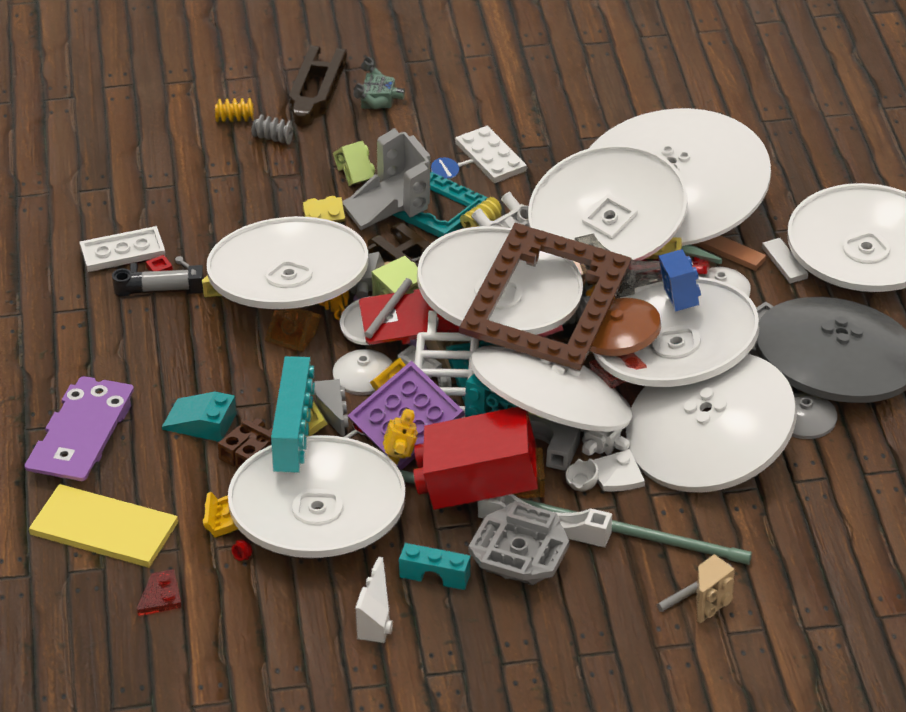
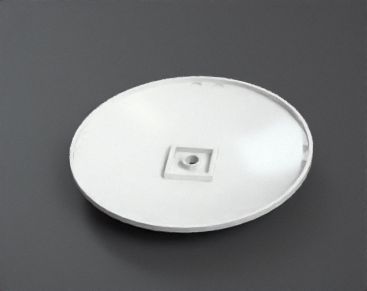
M666 109L642 114L616 125L590 146V148L604 145L642 147L658 153L676 167L684 180L688 198L684 221L673 237L681 238L682 246L710 240L741 224L761 204L770 185V159L760 138L739 121L712 111ZM607 216L606 219H612L615 216Z

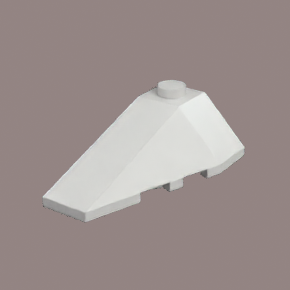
M378 557L372 569L371 577H368L366 580L367 586L362 588L356 605L357 639L384 643L387 634L392 632L393 621L389 620L383 557Z

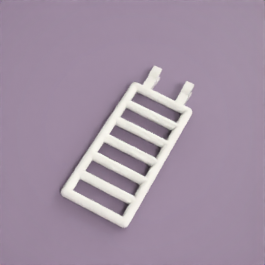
M429 311L427 332H419L417 335L414 363L428 377H461L468 380L474 374L470 366V360L473 352L479 348V339L460 333L437 332L439 322L437 312ZM425 340L471 341L470 351L424 350ZM423 359H469L468 369L422 368ZM439 387L448 396H465L466 388ZM459 406L465 413V406Z

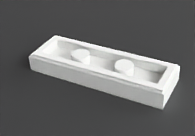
M781 238L762 243V249L789 283L808 278V272L796 260Z

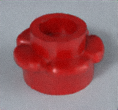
M237 540L232 546L231 551L236 560H249L252 554V547L245 540Z

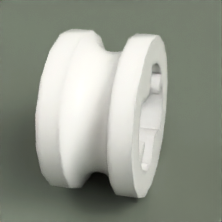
M437 377L439 387H451V377Z

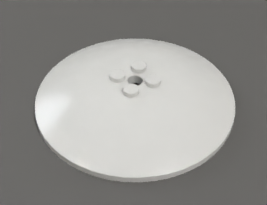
M632 145L593 147L565 158L541 178L529 202L530 227L631 257V264L653 255L675 236L687 212V190L684 180L676 167L658 153ZM607 216H615L612 219H606Z
M499 345L483 346L476 349L472 354L470 360L471 369L485 386L505 400L535 415L575 428L606 432L621 430L627 427L632 419V409L626 399L605 379L585 366H582L579 371Z

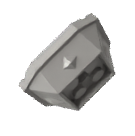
M514 501L508 504L506 508L496 510L485 516L469 545V553L478 565L489 573L503 576L505 579H513L529 585H535L544 578L554 576L569 548V539L557 513Z

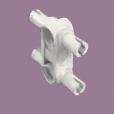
M511 192L503 195L501 199L511 212L495 221H490L481 208L476 210L471 216L479 226L512 228L514 223L530 227L528 218L529 206L519 204Z

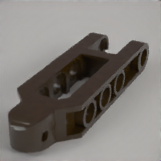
M310 45L289 94L290 110L293 112L295 124L300 126L310 125L315 118L327 113L346 66V49L337 48L331 62L318 61L321 47ZM313 76L323 77L324 80L318 95L313 98L304 97L305 91L308 90L310 79H313Z
M402 222L392 226L390 230L395 239L402 244L397 248L380 235H376L368 240V246L375 243L378 246V252L381 257L387 262H392L406 256L417 267L418 264L409 257L413 255L421 257L425 249L431 244Z

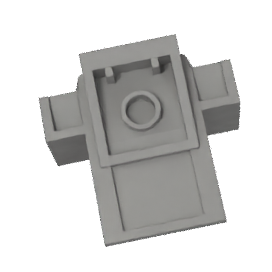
M394 128L377 139V175L371 177L350 198L342 201L343 208L360 230L400 211H405L409 217H412L428 209V204H430V154L414 135L408 136L406 132L398 133Z

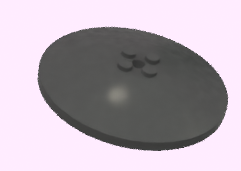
M804 297L785 301L772 307L759 320V335L755 343L759 357L775 366L785 376L791 386L803 392L834 401L867 403L886 400L906 391V329L897 321L876 309L844 299Z

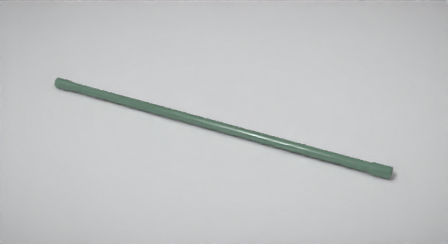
M400 470L404 482L415 484L414 473ZM521 499L522 501L532 506L552 512H576L543 503ZM612 520L613 532L705 554H715L718 557L747 565L751 561L752 552L724 547Z

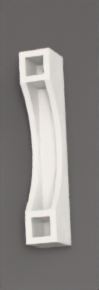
M513 494L478 501V517L484 519L485 516L496 510L506 508L508 504L514 501L527 505L530 504ZM595 509L575 513L555 512L568 539L606 547L612 532V513Z

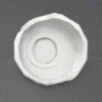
M578 459L565 472L567 484L576 491L592 489L598 481L597 464L592 459L588 461Z

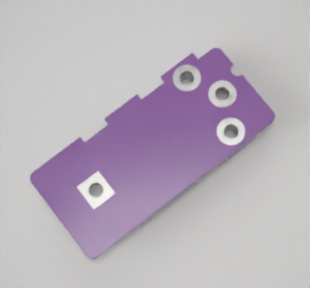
M86 376L80 377L76 385L70 384L61 400L63 403L59 413L54 412L45 428L48 433L43 441L38 440L25 463V470L78 481L86 480L95 462L100 461L102 451L117 423L125 419L131 407L130 397L134 391L133 385L108 380L97 382L95 378Z

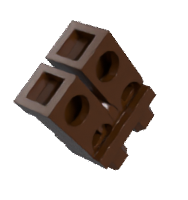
M259 418L252 422L245 419L242 425L235 428L218 442L219 459L232 466L236 465V468H239L252 455L271 445L273 427L269 430L265 429V423Z

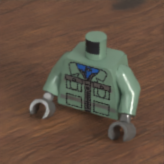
M366 57L361 64V69L370 73H367L363 85L356 84L353 95L357 99L361 98L362 109L391 108L394 99H404L405 88H396L395 79L383 75L376 67L373 68V59Z

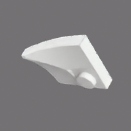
M630 449L593 460L598 466L597 483L603 491H625L645 486V480Z

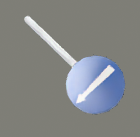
M438 158L432 163L431 171L444 177V179H452L459 173L460 166L473 163L474 161L470 159L456 163L450 158Z

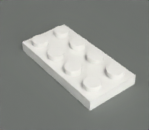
M488 126L455 137V144L470 159H473L474 163L493 183L527 171V165Z
M157 226L80 241V248L88 272L137 263L161 255L166 256Z

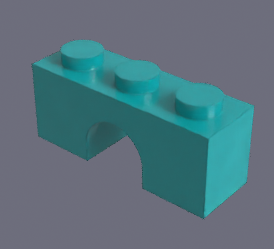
M405 543L399 557L400 578L422 581L424 573L432 571L442 577L443 586L465 590L471 575V556Z

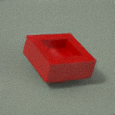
M164 255L146 261V268L149 271L173 270L171 263Z

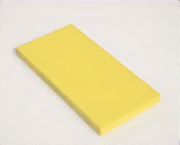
M59 484L29 527V532L33 536L150 568L178 524V516Z

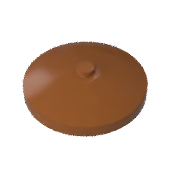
M635 298L614 299L590 352L604 356H621L647 347L658 337L661 331V319L658 310L644 300Z

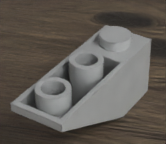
M340 379L314 381L316 404L325 420L341 436H345L344 427H349L346 401H342L346 400L345 387L340 388Z

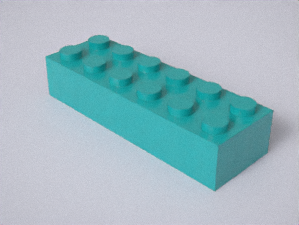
M285 356L271 436L273 472L299 473L300 465L305 463V451H303L307 449V437L305 436H309V423L307 422H311V409H313V396L311 395H315V382L312 381L315 368L311 366L310 357Z

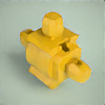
M405 409L400 418L390 419L382 444L385 453L396 465H398L400 458L411 457L417 440L418 431L416 430V424L413 423L415 415L414 411L410 409Z

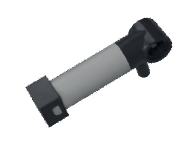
M131 263L130 270L121 268L112 273L114 293L122 297L128 296L133 292L189 290L190 294L204 293L202 279H204L203 265H192L188 267V270L138 272V264Z

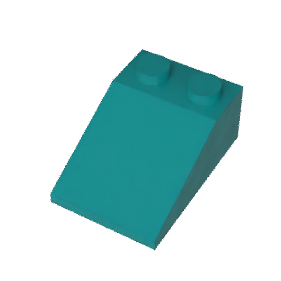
M210 392L178 398L162 425V430L219 442L225 437L237 414L235 395Z

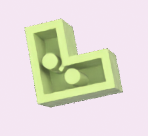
M363 141L342 146L333 152L338 171L344 170L349 186L368 181L374 176L375 168L369 161V149L367 145H364Z

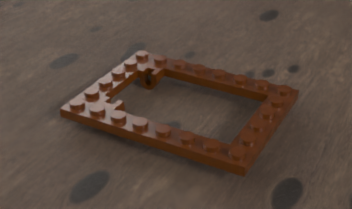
M514 223L459 327V333L580 371L631 265L632 258ZM540 251L590 266V270L586 272L585 282L592 285L597 283L568 344L489 320L519 261H526L527 265L535 267Z

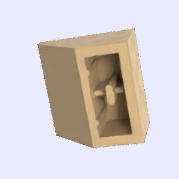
M715 554L698 566L696 601L697 621L699 623L713 617L719 609L729 605L733 599L735 569Z

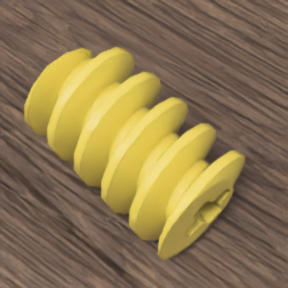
M489 197L475 208L466 212L460 217L462 226L464 228L480 227L471 217L480 208L490 221L500 218L502 208L496 198Z

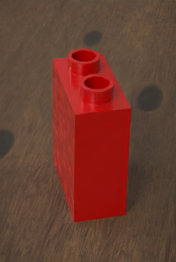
M520 407L425 425L424 443L414 446L418 468L414 469L416 489L419 495L429 493L434 510L538 489L536 440L528 411Z

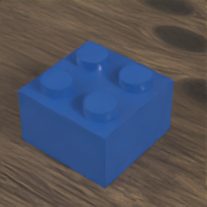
M683 249L659 255L663 287L675 312L699 305L698 296H701L699 285L696 284V280L699 277L696 267L692 266L690 256H686Z

